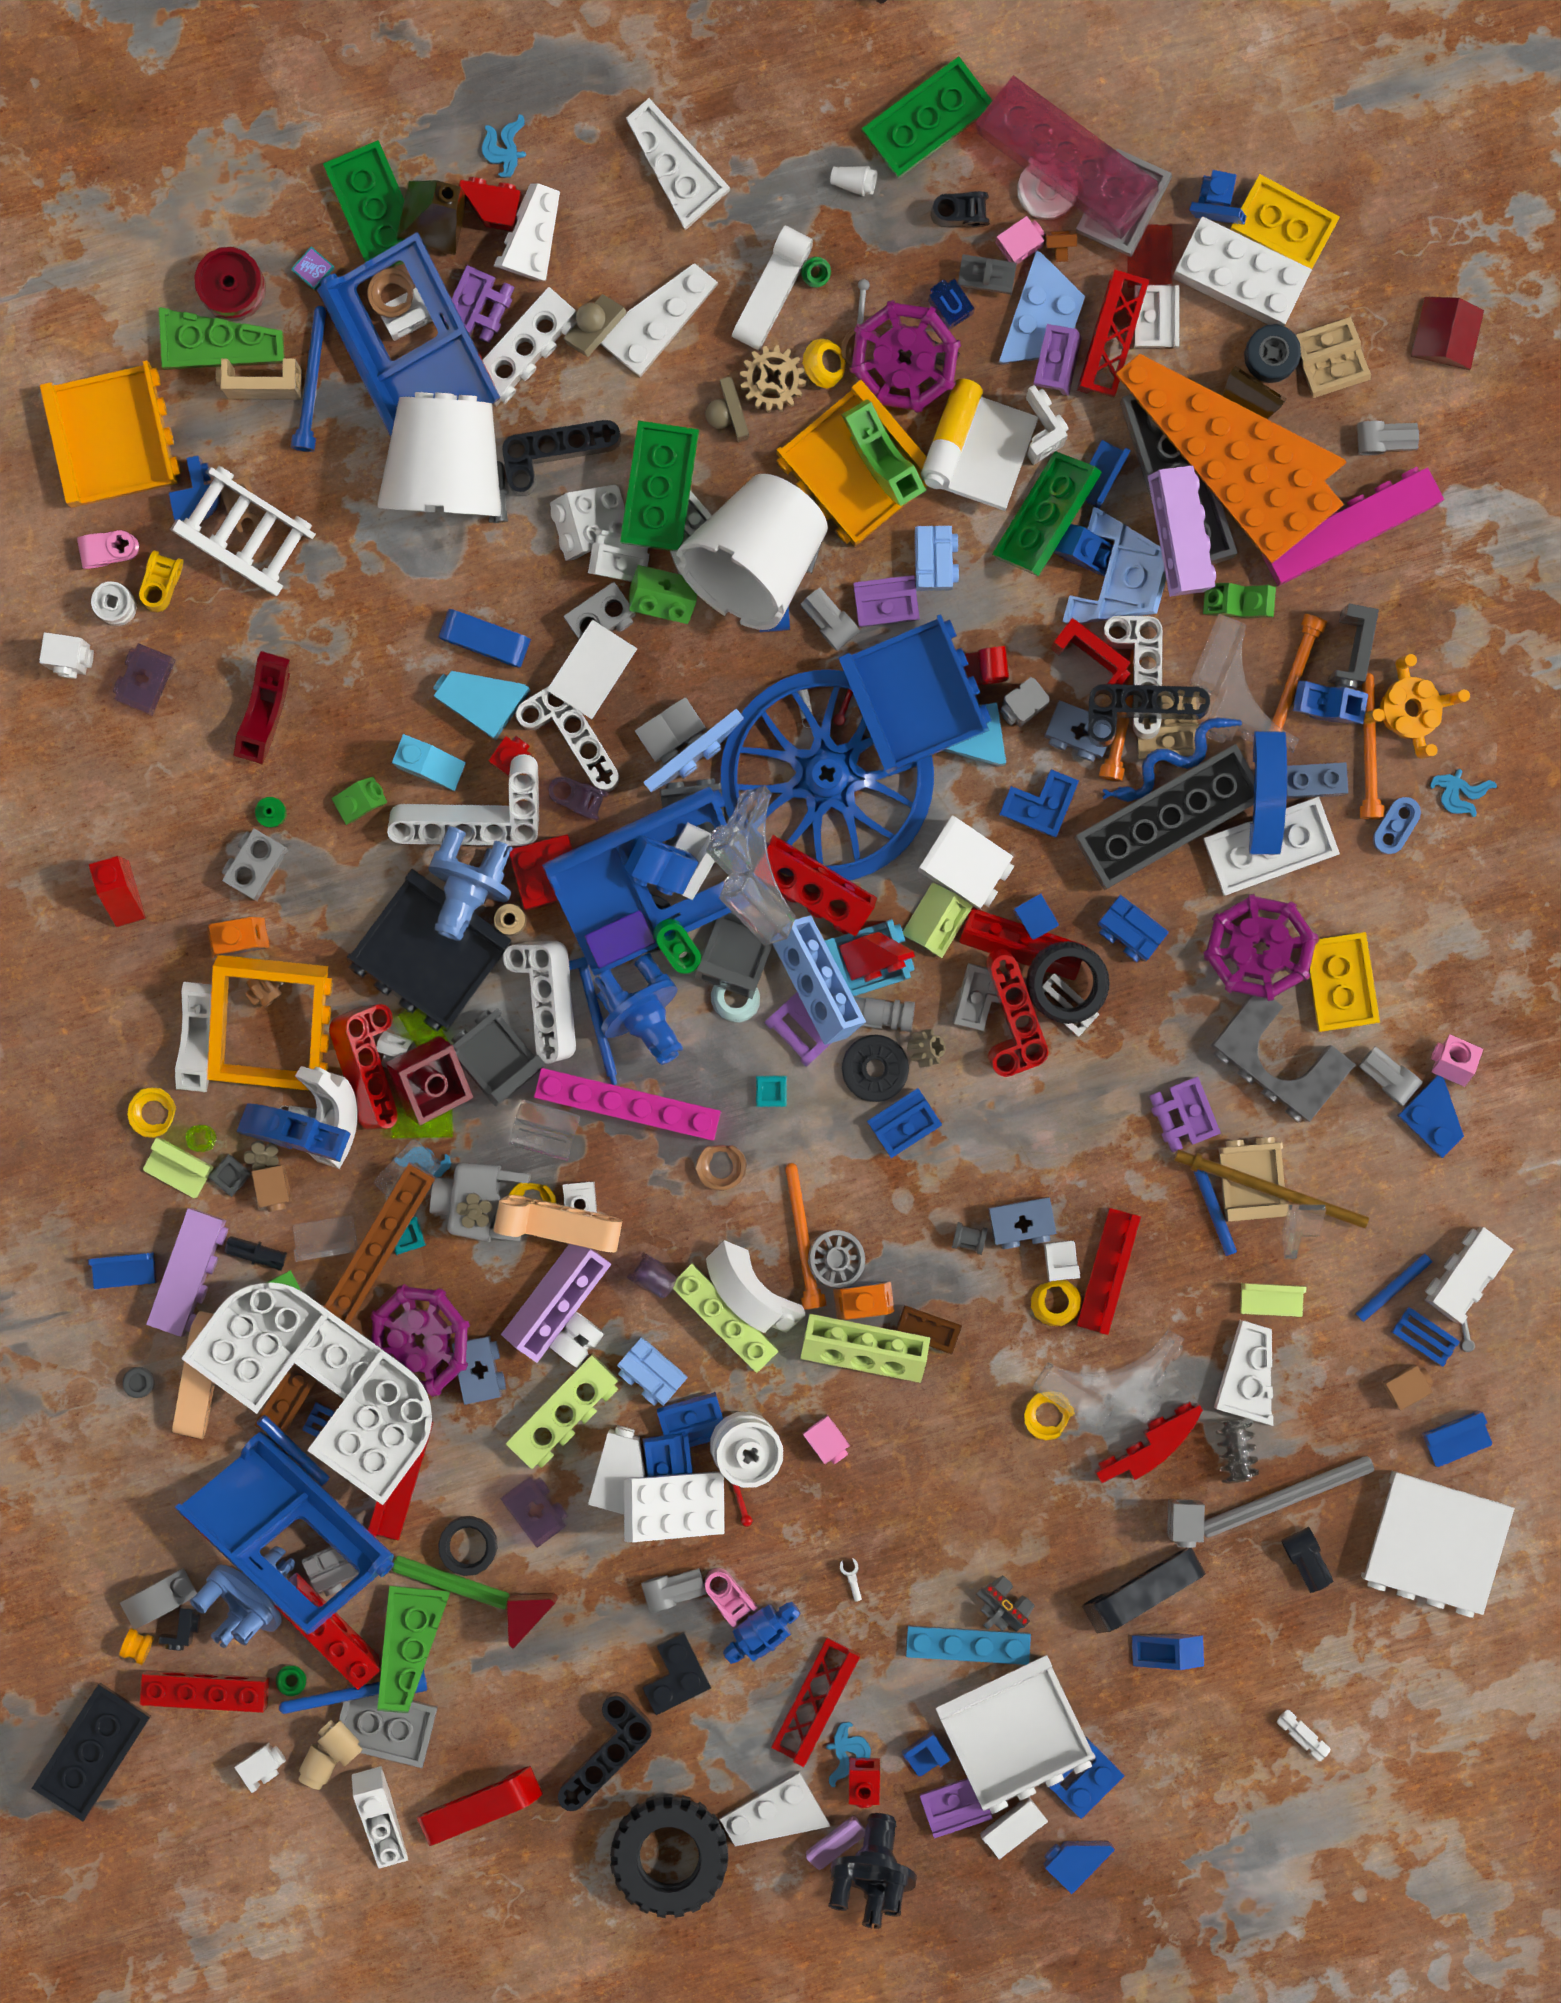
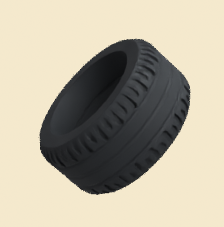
M1064 941L1051 944L1036 955L1029 966L1026 984L1031 1002L1039 1012L1053 1021L1071 1024L1085 1021L1099 1011L1108 996L1110 981L1106 965L1097 953L1080 943ZM1066 956L1076 957L1084 961L1091 969L1093 975V986L1089 996L1083 1003L1073 1008H1060L1053 1005L1046 998L1042 987L1043 976L1047 968L1055 960Z

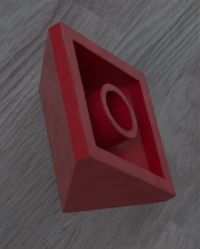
M1424 297L1411 357L1471 370L1484 310L1457 297Z
M555 1593L510 1595L507 1600L508 1643L512 1649L554 1606L558 1599Z

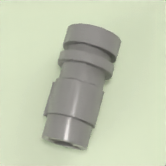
M854 997L866 1021L862 1026L881 1029L882 1025L891 1026L892 1030H897V1027H900L901 1031H912L915 1002L905 1001L903 1004L900 1003L901 1000L896 999L894 1002H888L882 999Z

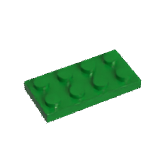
M958 56L864 126L862 133L896 178L899 179L995 107V103Z
M379 140L323 163L364 261L367 262L400 243L401 240H397L396 237L404 198ZM400 260L388 268H395L404 263Z
M638 420L620 539L621 544L675 552L683 544L699 429Z
M1055 451L992 555L1000 561L1039 576L1102 472L1093 465Z

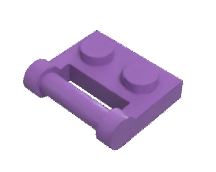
M798 992L764 1022L769 1029L774 1028L802 1058L800 1061L805 1067L830 1045H824ZM789 1013L817 1043L813 1049L810 1050L782 1020L786 1014Z

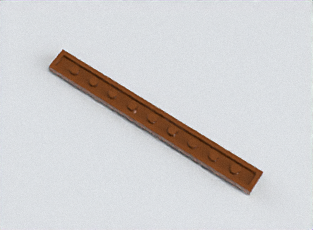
M411 1162L406 1166L324 1305V1308L349 1325L432 1186L436 1179L435 1176ZM294 1363L272 1393L254 1426L263 1430L257 1424V1421L263 1415H266L285 1433L317 1379Z

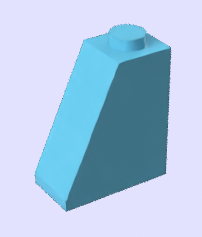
M451 671L448 676L443 674L433 688L437 691L434 697L494 740H497L516 713L518 706L531 691L524 684Z
M997 703L985 704L992 719L991 722L987 723L990 731L943 751L998 767L1005 766L1006 757Z
M405 734L402 735L392 761L399 770L453 791L456 790L466 762L433 745Z

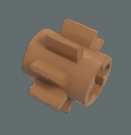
M249 979L246 982L250 990L245 995L253 1005L261 1003L266 1008L283 995L279 990V987L284 984L283 982Z

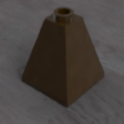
M438 180L409 181L396 239L403 241L418 232L426 248L455 255L467 202L462 188Z
M1237 366L1230 372L1223 393V397L1266 419L1279 410L1287 399Z

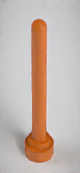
M1304 614L1301 622L1303 627L1301 632L1304 635L1269 731H1282L1314 640L1319 638L1320 633H1324L1328 621L1314 615Z
M1134 649L1131 650L1129 660L1131 663L1127 669L1131 674L1125 680L1124 685H1133ZM1133 695L1128 696L1125 700L1130 708H1132ZM1117 718L1116 734L1111 744L1109 759H1105V763L1101 764L1099 777L1102 779L1116 782L1123 781L1125 769L1122 768L1121 756L1130 718Z
M1367 673L1366 681L1362 684V692L1368 694L1365 713L1375 709L1374 676L1371 673ZM1363 722L1365 800H1362V806H1359L1360 819H1383L1384 805H1381V799H1378L1376 723L1367 724Z
M789 1163L786 1165L785 1171L806 1290L803 1291L801 1303L804 1310L827 1306L825 1294L821 1293V1288L818 1289L816 1279L808 1265L811 1246L798 1168L796 1164Z

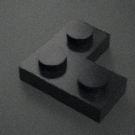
M685 1632L657 1645V1649L669 1674L643 1686V1690L655 1715L663 1713L711 1689V1685Z

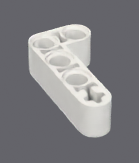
M786 225L783 227L774 245L773 254L731 337L758 351L761 349L801 272L803 263L811 252L813 246L812 238Z
M1114 616L1105 623L1104 641L1114 649H1134L1133 685L1162 686L1163 630L1159 620L1151 616ZM1120 626L1126 631V635L1123 638L1115 639L1109 634V630L1112 627ZM1147 626L1152 627L1157 635L1152 639H1145L1141 636L1140 630ZM1143 657H1152L1156 661V666L1152 669H1144L1139 661ZM1133 695V708H1138L1142 705V700L1139 696ZM1162 696L1159 697V698L1156 700L1157 705H1158L1161 709H1162ZM1133 718V730L1141 739H1152L1158 734L1161 719H1150V722L1154 724H1151L1150 729H1144V724H1142L1144 718Z
M548 687L518 706L516 717L520 725L527 730L539 729L554 720L591 782L598 790L609 792L617 787L619 782L617 769L580 711L566 702L559 707L551 706L548 700L552 693L547 691ZM528 708L537 709L539 711L538 720L533 723L525 722L523 720L524 711ZM572 717L578 718L581 721V728L575 733H569L564 728L565 722ZM592 743L597 747V754L594 758L585 759L581 756V748L585 744ZM602 758L606 760V762L600 763L606 773H613L610 776L611 782L607 785L604 781L597 782L600 774L595 766L591 771L588 769L589 766L598 764Z
M527 941L508 946L503 953V961L506 968L511 972L529 973L537 1055L547 1064L570 1058L576 1050L567 948L559 941Z

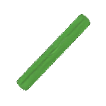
M397 1556L394 1560L392 1571L500 1609L507 1608V1600L510 1597V1594L402 1556Z

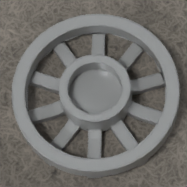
M840 1230L829 1231L820 1235L812 1243L809 1251L808 1265L814 1278L821 1284L831 1288H842L853 1284L861 1276L865 1266V1253L860 1242L850 1233ZM830 1236H837L836 1247L832 1246L829 1239ZM842 1237L851 1241L845 1248L841 1247ZM823 1240L829 1249L827 1251L818 1246ZM855 1246L858 1255L850 1256L848 1251ZM815 1252L823 1254L824 1258L815 1259ZM850 1260H859L857 1269L849 1265ZM824 1263L825 1267L818 1272L815 1264ZM845 1269L854 1274L849 1280H847L843 1270ZM828 1270L831 1271L829 1281L822 1277ZM836 1272L839 1273L842 1283H834Z

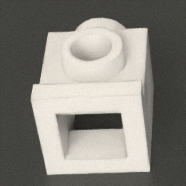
M595 1182L563 1184L565 1206L575 1208V1201L583 1199L586 1203L584 1210L597 1213Z
M268 1742L239 1762L234 1768L250 1792L253 1793L260 1786L259 1780L265 1784L279 1774L276 1769L286 1762V1759L277 1746L272 1748Z

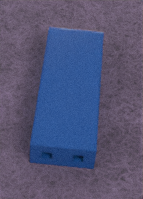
M1192 202L1189 209L1195 218L1201 219L1203 216L1212 221L1244 225L1247 217L1241 208Z

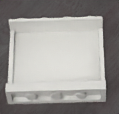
M1392 1471L1389 1483H1391L1367 1568L1365 1573L1362 1572L1361 1577L1368 1580L1367 1586L1385 1591L1386 1586L1398 1589L1396 1595L1414 1600L1416 1595L1427 1598L1426 1604L1442 1609H1444L1445 1604L1457 1607L1456 1613L1473 1618L1475 1613L1484 1615L1515 1508Z
M1047 1655L935 1708L983 1811L990 1809L991 1814L1008 1807L1006 1801L1018 1796L1021 1801L1036 1794L1034 1787L1043 1783L1050 1787L1065 1780L1062 1774L1072 1769L1075 1774H1078L1092 1767L1090 1761L1096 1758Z

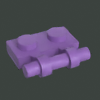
M467 265L452 297V301L468 333L471 335L475 324L483 327L479 339L490 343L494 333H498L501 327L499 322L505 308L509 309L512 299L510 297L515 287L503 283L500 292L494 291L492 287L495 277ZM487 299L494 302L489 317L480 314Z
M1198 1076L1170 1087L1169 1090L1173 1100L1164 1102L1161 1092L1149 1096L1153 1105L1151 1108L1154 1117H1158L1164 1132L1161 1134L1164 1142H1168L1172 1153L1178 1149H1183L1179 1137L1185 1134L1188 1135L1191 1145L1221 1134ZM1176 1108L1183 1123L1182 1126L1177 1128L1174 1127L1168 1112Z

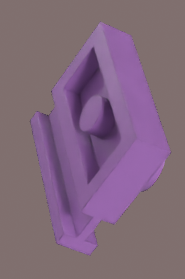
M914 575L853 583L859 628L920 620Z
M968 1778L920 1794L934 1838L993 1819L990 1809L983 1811Z

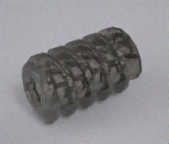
M1236 1418L1216 1421L1217 1423L1224 1424V1427L1217 1430L1216 1434L1225 1436V1440L1217 1443V1447L1227 1450V1452L1219 1455V1459L1228 1461V1464L1221 1467L1220 1471L1230 1475L1221 1480L1223 1484L1252 1481V1477L1260 1474L1259 1469L1250 1467V1465L1258 1462V1458L1248 1454L1257 1449L1255 1444L1247 1442L1255 1437L1254 1432L1246 1430V1428L1254 1425L1253 1420Z

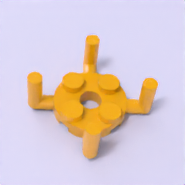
M1409 654L1395 661L1399 680L1388 688L1385 696L1382 698L1380 709H1374L1365 713L1364 722L1371 724L1383 721L1385 726L1390 731L1399 735V737L1412 739L1416 756L1419 759H1424L1437 754L1438 749L1436 745H1426L1424 736L1440 725L1443 707L1468 701L1470 693L1463 689L1440 696L1431 681L1410 676L1409 667L1417 663V658L1415 655ZM1408 700H1413L1418 706V713L1414 717L1409 716L1405 711V704Z

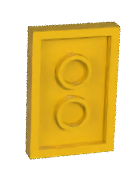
M1259 174L1241 207L1247 216L1245 224L1233 223L1230 230L1312 269L1340 216Z
M1366 932L1319 939V942L1315 945L1309 969L1318 1032L1380 1023Z

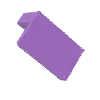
M1047 324L1034 379L1035 386L1060 390L1062 395L1069 396L1082 340L1077 329Z

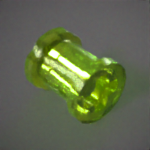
M207 1125L192 1126L185 1136L187 1146L196 1152L211 1150L217 1141L214 1129ZM205 1131L204 1137L208 1140L207 1144L197 1145L198 1139L194 1137L195 1133H203Z

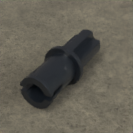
M233 1236L228 1238L225 1246L227 1254L252 1261L251 1265L258 1263L278 1271H282L285 1258L287 1257V1252L263 1246L260 1241L256 1244Z

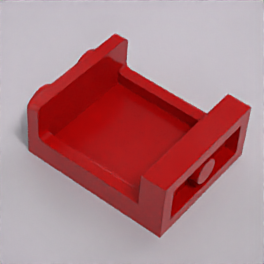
M1074 618L1069 621L1050 647L1054 653L1060 656L1069 643H1073L1112 673L1113 677L1107 684L1122 685L1131 674L1127 670L1131 663Z

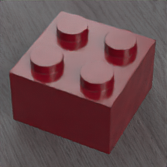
M437 1036L386 1062L406 1115L418 1125H422L473 1098L453 1045L441 1036Z

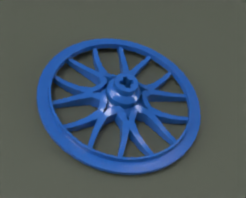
M813 670L795 674L771 685L756 696L743 710L741 715L744 719L729 734L723 751L721 763L722 797L733 828L742 842L757 857H759L767 842L764 841L755 829L780 806L793 798L806 799L807 813L786 843L792 846L813 822L816 858L819 863L823 864L821 846L822 817L831 808L843 814L849 830L855 862L826 867L850 881L872 874L888 865L910 845L918 834L932 800L934 788L932 755L890 773H887L885 770L865 771L859 767L857 762L860 754L874 745L871 737L861 741L866 729L863 717L848 743L837 746L830 737L831 719L839 689L846 688L852 690L845 672L840 670ZM814 687H834L820 728L809 708L798 694V691ZM792 694L811 728L814 737L811 749H797L775 726L766 710L777 701ZM760 716L763 717L770 731L785 751L743 747L749 731ZM740 753L774 758L789 763L796 774L789 782L781 784H738L737 773ZM824 766L827 769L834 768L836 771L833 774L834 780L830 783L827 779L823 781L819 779V776L822 774L821 768ZM917 766V788L914 802L877 782ZM870 789L911 808L906 821L897 834L894 835L865 815L855 804L854 792ZM739 790L781 795L751 824L742 807ZM854 818L891 840L878 851L860 859ZM788 868L779 869V872L790 877L794 875Z

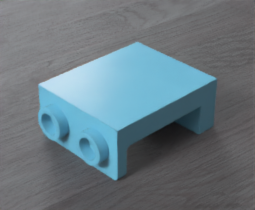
M893 919L862 929L856 937L846 934L825 940L853 997L911 978L910 972L915 969L912 959L904 961L906 967L891 973L888 972L887 968L880 970L882 976L874 980L865 982L862 977L851 981L839 948L840 945L876 932H880L898 943L904 942L905 937L901 925H894Z

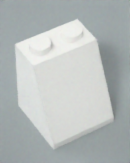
M952 815L920 865L918 872L940 886L956 893L980 910L983 904L989 907L998 891L993 888L998 880L1002 879L1005 881L1014 868V865L1010 863L1013 856Z
M617 1425L615 1430L610 1429L608 1431L588 1505L624 1515V1479L646 1477L640 1437L634 1435V1429Z

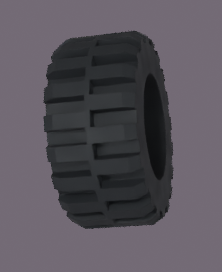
M664 1794V1797L659 1798L652 1796L647 1798L644 1803H638L632 1807L631 1811L626 1816L624 1815L620 1821L611 1845L610 1867L616 1879L615 1884L618 1890L623 1891L626 1895L625 1899L631 1905L635 1903L640 1907V1911L646 1914L650 1911L656 1913L657 1917L666 1918V1915H674L675 1918L683 1917L686 1912L692 1911L694 1913L700 1910L701 1905L705 1902L709 1903L715 1897L717 1889H720L728 1865L726 1835L724 1829L719 1825V1820L715 1814H711L707 1810V1806L701 1802L697 1804L691 1801V1797L682 1795V1798L674 1797L673 1794ZM674 1827L687 1832L697 1845L699 1853L698 1864L694 1872L682 1882L674 1884L658 1882L652 1879L642 1866L640 1859L642 1844L653 1831L659 1828Z

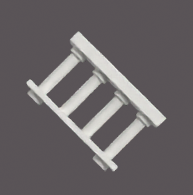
M218 466L216 470L209 467L206 473L214 478L190 518H185L183 522L176 519L170 530L271 595L277 596L283 585L277 582L280 578L278 574L302 535L308 539L314 538L316 534L310 531L312 525L299 516H296L293 520L232 481L234 475L223 467ZM225 485L240 496L216 535L212 534L210 538H207L199 532L202 528L199 525ZM250 502L266 511L243 550L241 552L238 551L234 555L225 549L228 545L226 540ZM278 519L291 527L292 530L268 568L264 567L261 572L251 566L254 561L252 557L275 520Z

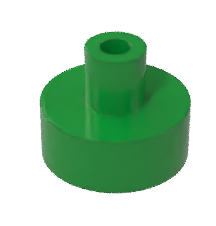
M266 797L256 805L255 816L261 825L267 828H276L285 821L287 810L284 803L279 799Z

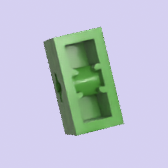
M638 565L629 588V611L688 624L697 602V594L684 577L680 574Z

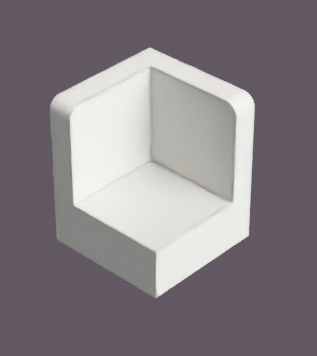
M1074 1241L1044 1244L1048 1281L1080 1278Z

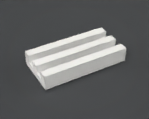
M1055 973L1042 986L1043 992L1047 991L1064 1008H1073V1006L1051 987L1053 983L1058 985L1078 1005L1084 1002ZM1099 1013L1082 1021V1025L1079 1028L1073 1023L1063 1024L1079 1037L1099 1016Z

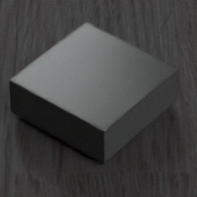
M228 1154L209 1175V1178L228 1195L233 1197L250 1178L252 1173L231 1154Z

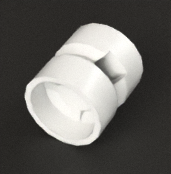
M109 581L102 583L92 594L91 605L93 611L99 618L110 625H125L136 614L137 603L135 597L126 587L118 582Z
M576 1311L565 1325V1329L559 1333L549 1347L570 1364L579 1368L589 1355L587 1349L589 1347L595 1348L605 1334ZM580 1334L578 1340L574 1339V1337Z

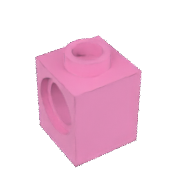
M1026 216L998 235L995 243L1008 262L1019 264L1043 247L1044 239L1042 237L1045 236V233L1037 221L1031 222Z
M1449 1034L1443 1044L1438 1042L1434 1048L1431 1059L1435 1063L1431 1072L1465 1087L1476 1072L1483 1049ZM1451 1057H1454L1455 1059H1457L1458 1062H1455L1454 1060H1452Z
M828 1414L803 1432V1435L824 1464L831 1461L834 1465L848 1455L845 1449L850 1445Z

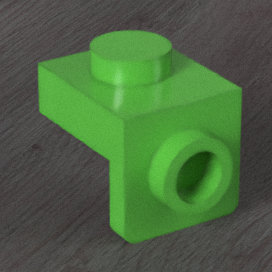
M374 777L358 781L331 798L346 825L355 822L373 809L387 803L383 795V789Z

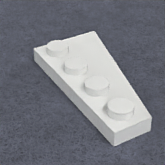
M695 263L630 309L600 345L641 377L716 288L718 282Z

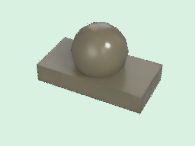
M602 294L595 303L590 302L579 307L576 312L577 323L563 339L567 345L589 357L627 312L623 306Z
M730 376L720 379L724 399H715L708 404L705 411L708 424L717 429L726 428L732 423L737 441L748 440L749 431L733 380Z

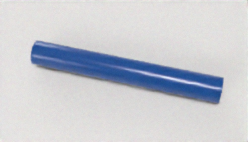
M1199 1169L1197 1172L1193 1171L1225 1255L1228 1256L1236 1253L1237 1249L1207 1172Z
M1424 1253L1355 1314L1362 1322L1366 1321L1432 1263V1260Z
M263 1415L257 1421V1424L321 1486L329 1480L330 1477L266 1415Z

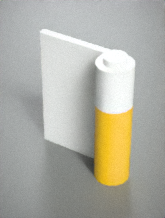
M969 379L955 380L956 385L951 389L921 471V477L925 484L933 489H944L1006 511L1038 416L981 397L983 389L979 384Z

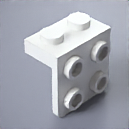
M617 485L568 492L550 502L551 517L556 524L559 546L564 553L566 561L577 559L592 551V545L596 543L597 534H594L595 529L620 534L622 532L625 507Z

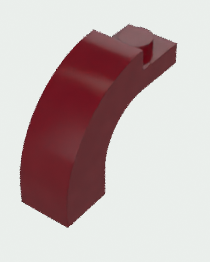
M260 651L256 663L251 697L243 721L236 734L233 756L263 764L273 741L284 706L291 674L288 673L290 659Z

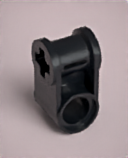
M982 191L941 194L932 205L931 219L940 227L964 226L975 228L988 226L990 219L986 217V200L989 199V194ZM947 204L952 208L953 214L948 217L942 216L938 212L937 207Z

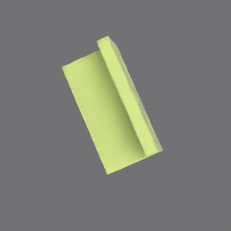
M932 883L903 930V934L908 939L943 958L973 905L956 893L936 883Z
M156 1138L150 1148L153 1151L143 1170L192 1198H197L214 1167L166 1140Z
M1241 1283L1240 1314L1302 1317L1303 1294L1306 1293V1287L1298 1285Z

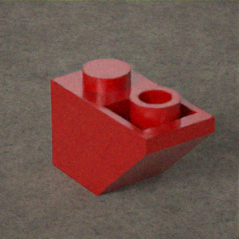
M469 177L468 181L460 180L459 186L464 191L467 201L485 227L513 232L518 221L516 214L522 201L521 191L516 190L515 185L503 182L498 183V186L488 185L486 180L476 177Z
M880 932L860 937L839 946L851 981L862 977L865 982L874 980L882 976L880 970L887 968L889 973L906 967L904 961L915 957L913 950Z

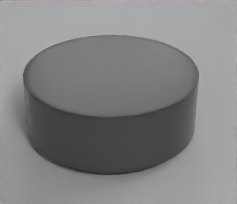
M143 1367L130 1369L123 1378V1388L133 1398H142L149 1395L155 1385L153 1374Z

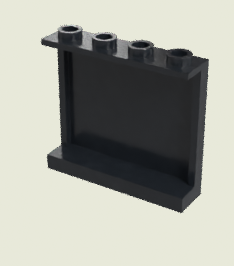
M411 869L405 877V882L354 951L347 955V961L350 963L348 968L361 978L367 975L376 981L373 986L386 996L392 993L401 999L398 1004L411 1014L415 1011L426 1017L423 1022L433 1030L438 1032L441 1028L447 1032L502 958L505 949L511 945L512 940L474 912L460 941L439 934V931L435 930V924L438 923L439 914L446 899L445 892L414 869Z

